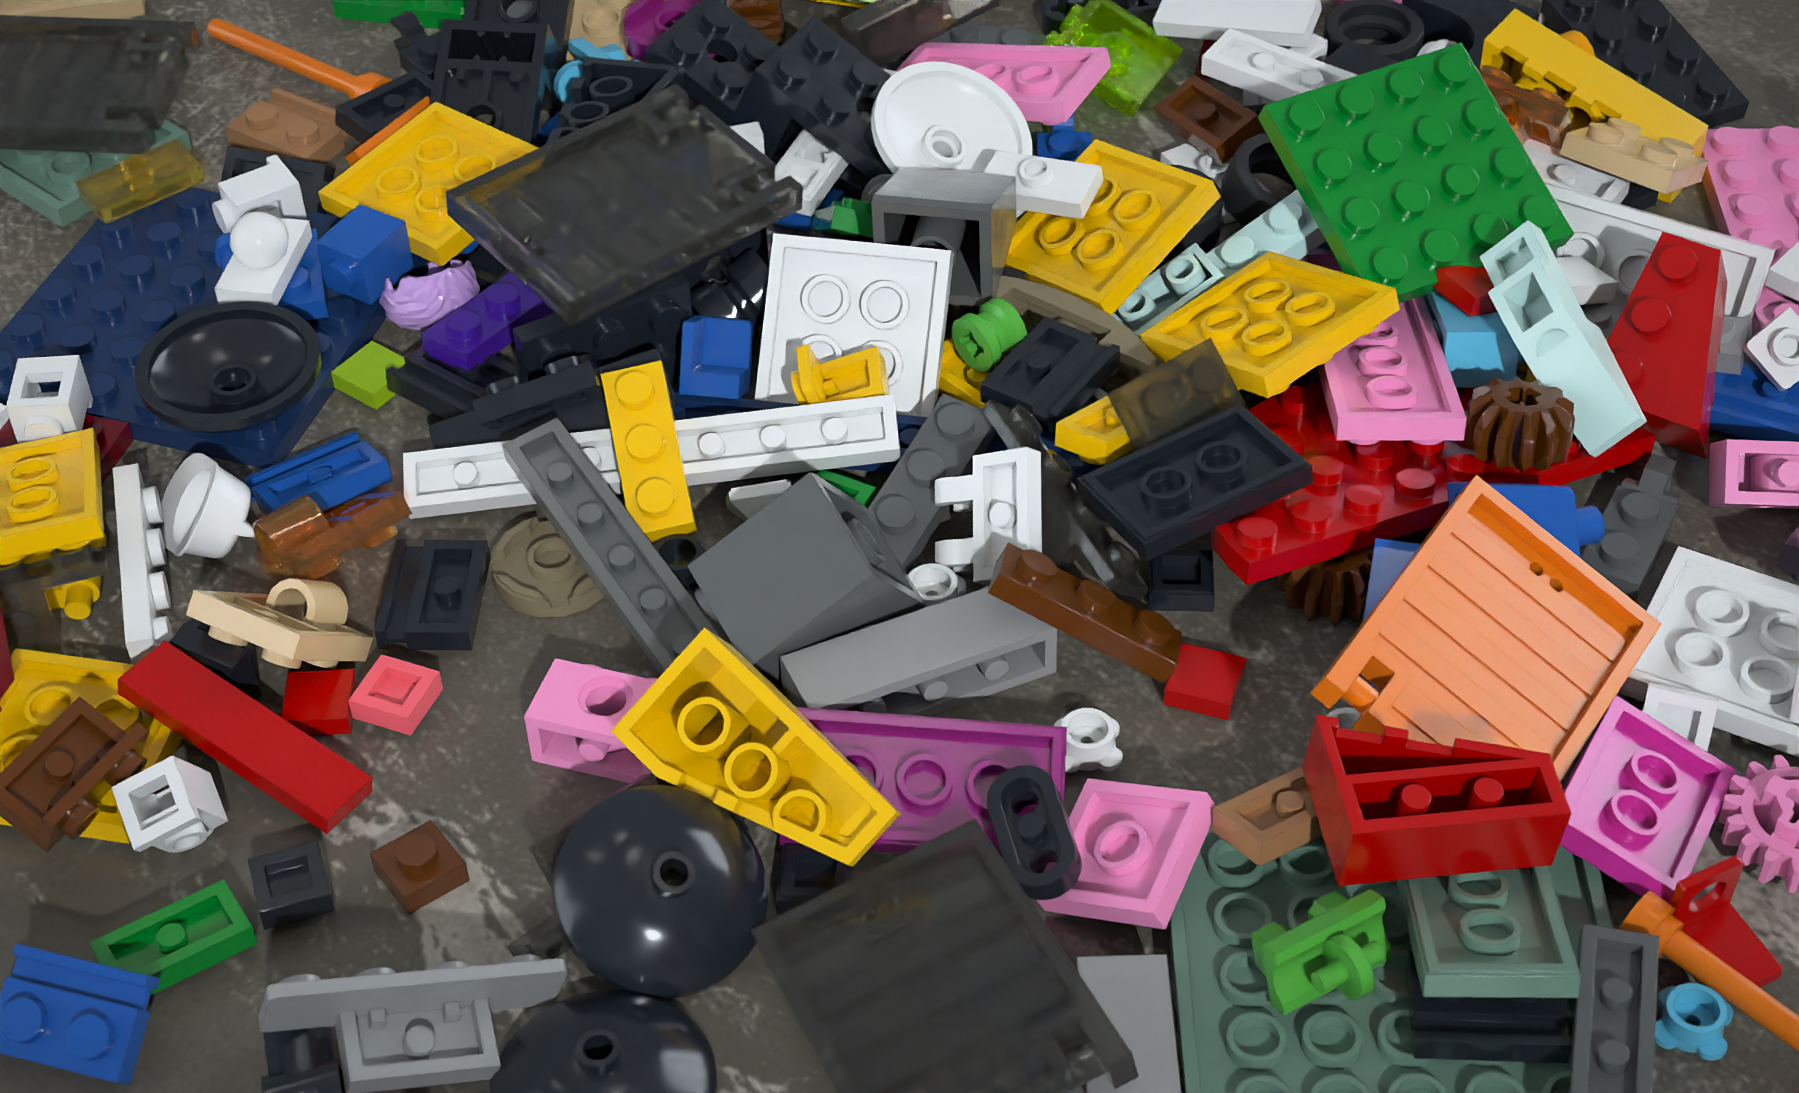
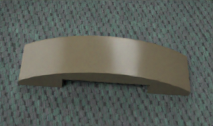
M1001 277L996 297L1006 300L1016 309L1025 324L1027 335L1046 316L1097 337V344L1105 348H1109L1112 344L1120 346V365L1099 387L1104 392L1111 394L1156 370V358L1147 345L1127 326L1107 312L1076 296L1046 285L1014 277ZM951 304V324L968 313L977 315L980 307Z

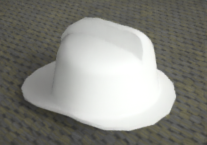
M193 453L183 461L174 473L161 502L163 522L157 523V528L161 530L165 548L174 553L175 556H182L185 553L213 559L223 558L232 549L239 536L256 537L258 531L246 521L251 503L250 488L244 482L219 467L218 463L202 453Z

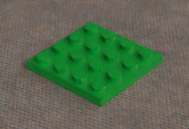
M1462 42L1266 104L1258 116L1262 127L1343 272L1396 288L1399 304L1436 291L1433 286L1438 282L1436 273L1440 267L1457 265L1484 266L1480 256L1527 220L1542 230L1551 250L1566 245L1574 235L1569 223Z

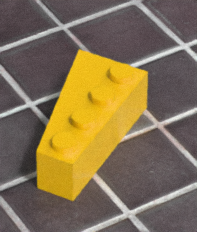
M1514 9L1484 39L1479 73L1514 132L1561 150L1567 132L1589 127L1590 123H1607L1609 118H1618L1640 126L1642 128L1640 136L1660 142L1661 137L1684 141L1694 146L1692 155L1702 157L1708 130L1707 124L1519 10ZM1682 189L1668 194L1659 192L1657 199L1671 204Z

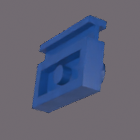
M1749 360L1744 361L1740 375L1715 372L1714 404L1711 406L1709 429L1748 440L1799 442V380L1787 390L1779 391L1759 367Z
M354 431L243 478V481L250 488L251 501H257L259 509L279 529L287 526L298 527L314 521L320 512L343 502L352 503L370 497L376 488L392 482L393 478L387 459L365 440L360 441L358 434Z
M15 943L12 954L17 955L11 977L5 976L0 993V1053L115 1083L130 1084L151 1011L147 1010L152 988L158 989L160 978Z

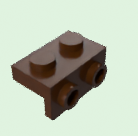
M79 696L0 773V817L46 853L65 835L71 840H75L96 818L101 809L96 803L111 787L143 770L147 759L142 756L149 731L141 724L136 723L126 733Z

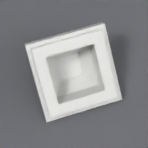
M787 479L731 488L725 498L726 507L739 518L746 521L790 488L791 481L787 482Z

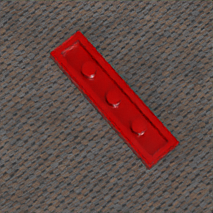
M165 640L117 679L118 695L325 834H328L372 793L373 777Z

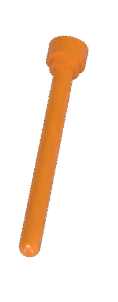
M214 18L207 24V32L211 37L349 95L351 100L392 81V79L375 72L355 76L219 18Z
M1648 891L1633 907L1619 929L1659 936L1658 959L1664 954L1799 1053V1015L1682 932L1684 923L1673 916L1676 908L1652 891Z

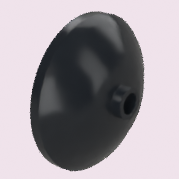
M224 303L188 313L158 331L144 346L137 359L135 381L140 398L146 408L164 422L183 429L203 433L236 432L267 423L296 405L316 382L321 370L322 353L314 329L298 314L267 303Z
M652 785L630 788L611 795L594 805L580 818L568 834L559 852L553 874L552 894L555 915L568 946L581 963L595 976L621 991L658 997L660 999H672L691 996L715 986L734 972L750 954L760 936L766 918L768 906L767 877L759 851L750 835L726 809L714 804L711 799L701 794L678 787ZM673 867L677 869L683 879L682 885L677 887L667 885L660 876V868Z
M600 990L561 1000L528 1020L513 1035L499 1057L501 1067L493 1075L491 1093H718V1077L715 1057L707 1037L694 1020L681 1009L658 997L621 990ZM598 1055H609L601 1060L591 1059Z

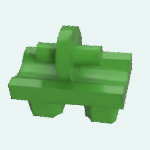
M1372 889L1351 899L1342 896L1334 890L1314 900L1312 907L1307 912L1309 921L1291 930L1273 921L1254 931L1251 941L1255 965L1267 978L1271 1006L1285 1016L1336 988L1352 1000H1359L1372 993L1374 989L1372 969L1393 959L1392 947L1383 927V913L1386 910L1385 898Z

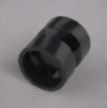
M751 248L726 267L727 279L724 282L712 278L691 293V304L699 315L751 320L753 322L754 341L757 339L756 327L760 324L763 325L769 268L755 250Z

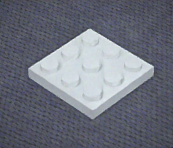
M773 233L755 400L799 404L791 381V373L798 371L796 347L809 344L819 363L822 364L877 346L886 363L890 395L894 394L896 414L928 417L938 400L954 253L951 250Z
M1678 546L1647 609V612L1662 624L1618 693L1644 702L1648 683L1650 682L1718 697L1719 702L1713 727L1799 757V724L1789 721L1796 676L1799 670V586Z

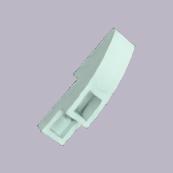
M1297 189L1207 254L1197 243L1191 245L1149 275L1112 316L1141 339V333L1268 251L1300 260L1326 240Z
M1527 220L1482 254L1480 259L1494 285V288L1488 294L1498 314L1536 379H1539L1544 387H1557L1563 390V397L1574 403L1573 415L1575 416L1573 433L1586 451L1596 458L1645 424L1647 420L1600 328L1586 319L1542 230Z

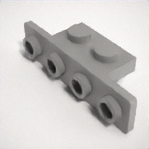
M526 954L509 958L501 964L470 966L463 961H448L423 971L396 973L391 968L379 967L364 970L354 977L322 980L320 977L312 974L294 975L283 979L277 984H271L266 987L258 1015L261 1032L335 1026L346 1093H368L493 1079V1075L501 1067L490 1011L553 1004L568 972L565 959L563 958L542 960L537 955Z

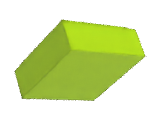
M370 341L331 371L334 388L377 410L396 395L387 389L385 370L391 366L400 369L405 365V357L374 341Z

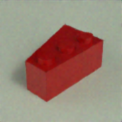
M1662 232L1607 343L1647 420L1641 427L1655 435L1654 441L1707 459L1710 414L1715 395L1716 363L1718 352H1720L1728 281L1721 250Z
M1322 715L1315 716L1302 769L1338 886L1552 865L1572 812L1549 753L1455 738L1453 747L1409 740V730L1385 726L1383 735L1338 728L1339 718Z

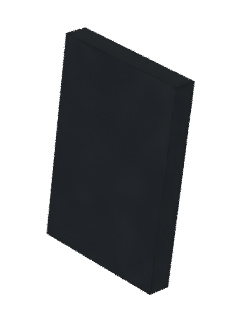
M1238 404L1077 478L1080 497L1140 556L1149 561L1216 529V526L1227 524L1312 484L1313 473L1312 465L1244 406Z

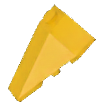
M705 627L611 730L656 777L682 789L701 794L711 799L714 804L851 867L859 861L901 814L732 645Z

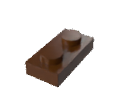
M1192 75L1153 107L1162 125L1221 164H1224L1234 156L1244 140L1261 134L1264 131L1258 119V114L1196 75Z

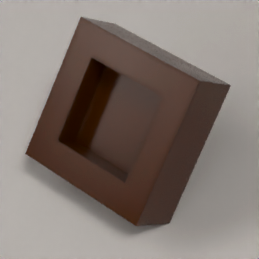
M431 820L370 853L375 873L408 915L470 881L466 862Z

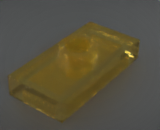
M175 139L142 154L129 156L119 164L76 181L80 198L106 224L205 181L201 164Z

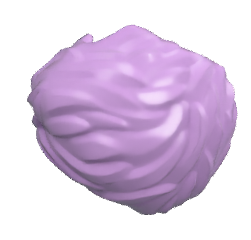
M454 259L450 261V265L445 267L428 262V272L425 276L404 275L398 280L394 289L390 278L385 279V288L379 298V303L384 308L385 315L390 319V322H394L400 328L425 332L478 295L480 287L477 282L476 273L472 268L471 262L468 260L463 264L462 261Z

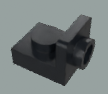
M194 618L186 621L179 628L177 634L169 641L170 644L257 701L261 696V691L253 666V658L249 650L244 646L233 645L212 638L208 635L210 625Z

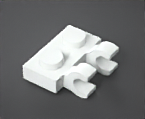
M1029 447L974 455L972 475L945 477L935 480L936 506L953 504V511L955 512L973 511V537L935 542V564H941L948 568L953 567V572L956 574L973 573V582L989 586L996 562L1008 542L1023 550L1031 549L1042 553L1041 452Z

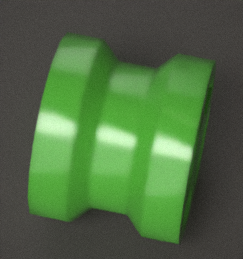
M997 297L982 304L977 315L968 313L955 320L952 326V338L958 353L967 365L979 372H986L997 366L1001 355L1008 356L1027 336L1025 324L1016 309L1006 300Z

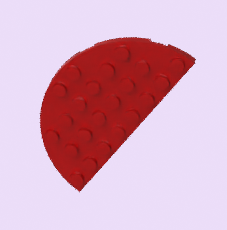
M1321 382L1304 386H1290L1281 394L1257 404L1248 411L1312 465L1313 483L1227 524L1216 526V529L1211 531V545L1227 567L1246 585H1250L1375 545L1376 538L1391 540L1435 526L1449 508L1447 483L1470 482L1477 475L1489 483H1525L1560 486L1651 457L1655 435L1640 426L1595 458L1586 451L1573 433L1571 446L1567 449L1564 461L1551 463L1548 470L1529 467L1526 468L1525 472L1521 473L1514 467L1507 466L1498 469L1494 461L1476 459L1475 451L1465 445V436L1464 440H1443L1435 445L1417 444L1411 440H1380L1372 445H1359L1348 440H1336ZM1456 387L1465 414L1468 402L1472 399L1474 388L1477 387Z

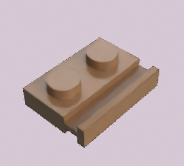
M277 87L271 91L272 98L266 102L260 99L225 126L229 144L233 146L320 164H326L345 148L344 141L349 137L354 139L335 125L334 109Z

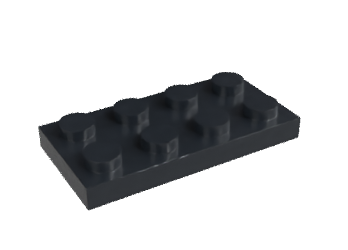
M1660 0L1542 1L1540 12L1559 34L1572 30L1582 33L1590 42L1596 58L1707 124L1708 129L1745 117L1750 103L1748 99Z

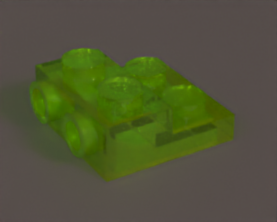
M1090 0L1084 8L1075 4L1060 26L1059 30L1062 33L1059 34L1053 30L1042 44V46L1106 47L1109 53L1111 68L1091 92L1131 119L1175 66L1184 51L1183 48L1165 36L1156 35L1153 28L1111 0Z

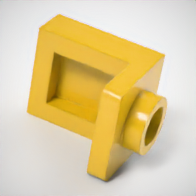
M809 344L796 347L798 371L791 373V381L800 405L890 395L886 363L877 346L822 364L819 363Z

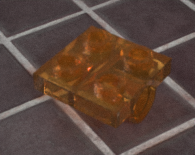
M1483 65L1480 70L1477 69L1522 146L1530 138L1561 150L1566 133L1572 131L1569 108L1564 106L1565 101L1561 97L1543 88L1536 87L1530 92L1512 84L1513 79L1508 74L1495 67Z
M401 491L362 494L323 515L320 508L309 496L303 495L253 523V531L261 548L260 551L254 554L266 576H289L292 579L307 576L308 580H314L340 567L344 563L340 554L359 545H362L364 550L370 549L395 536L398 533L395 523L411 515L412 512Z

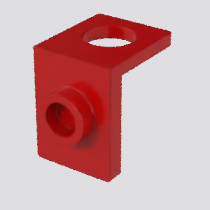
M1734 855L1680 880L1675 887L1670 905L1676 908L1673 916L1684 923L1682 932L1761 988L1779 979L1783 967L1730 904L1745 864L1738 855ZM1717 882L1715 887L1709 893H1707L1702 898L1694 902H1691L1692 899L1700 891H1702L1707 886Z

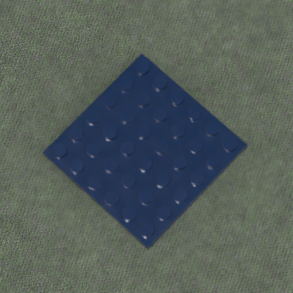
M134 176L1 330L0 403L5 406L7 405L19 358L79 355L93 397L92 408H87L86 415L128 422L134 440L191 453H202L209 457L265 469L285 461L336 388H334L331 371L367 345L387 317L384 308L379 303V298L369 305L347 295L339 294L325 286L329 317L307 320L318 337L322 353L321 370L313 387L296 405L267 423L236 432L203 433L183 429L164 422L153 415L140 398L135 381L137 359L148 341L166 325L188 313L218 305L215 287L222 276V267L215 260L214 243L224 233L216 221L212 203L221 200L220 193L201 188H192ZM305 210L311 229H317L318 238H321L342 220V218ZM411 252L414 267L405 275L417 276L428 260ZM61 381L39 382L41 392H59Z

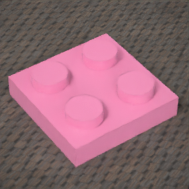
M1087 778L1069 817L1082 860L1080 876L1074 886L1065 894L1050 900H1037V902L1044 911L1166 929L1210 829L1213 807L1216 804L1207 792ZM1049 862L1044 872L1051 870L1057 863Z

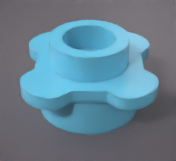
M1685 983L1679 986L1664 988L1659 993L1657 1000L1658 1005L1662 1009L1660 1020L1655 1024V1043L1664 1049L1676 1047L1685 1052H1697L1701 1058L1708 1061L1722 1058L1728 1047L1726 1040L1723 1038L1724 1026L1731 1023L1734 1015L1730 1004L1712 988L1698 983ZM1687 1022L1695 1023L1698 1026L1691 1025Z

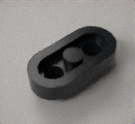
M1022 765L1006 770L994 780L987 795L988 811L1006 869L1017 889L1025 896L1035 900L1057 898L1074 886L1082 869L1081 855L1061 795L1051 776L1039 767ZM1038 805L1034 812L1026 813L1023 816L1019 815L1025 807ZM1049 862L1057 863L1051 870L1037 874L1042 865Z

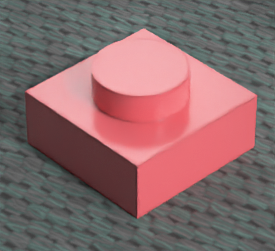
M381 654L348 700L352 718L411 736L443 690L440 671Z

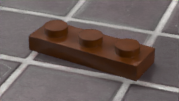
M1009 542L1007 543L994 568L988 590L990 595L1161 683H1166L1178 664L1182 632L1174 628L1164 616L1151 610L1141 611L1117 599L1103 584L1093 580H1081L1057 568L1055 563L1041 552L1031 549L1023 550Z

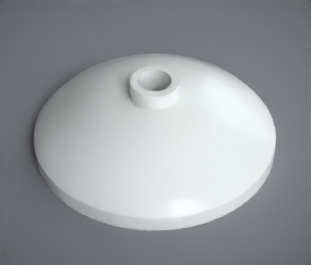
M922 62L907 66L893 74L885 82L874 101L871 114L873 139L881 158L893 174L901 167L984 173L997 150L1032 155L1030 130L1016 103L996 83L967 67L947 62Z

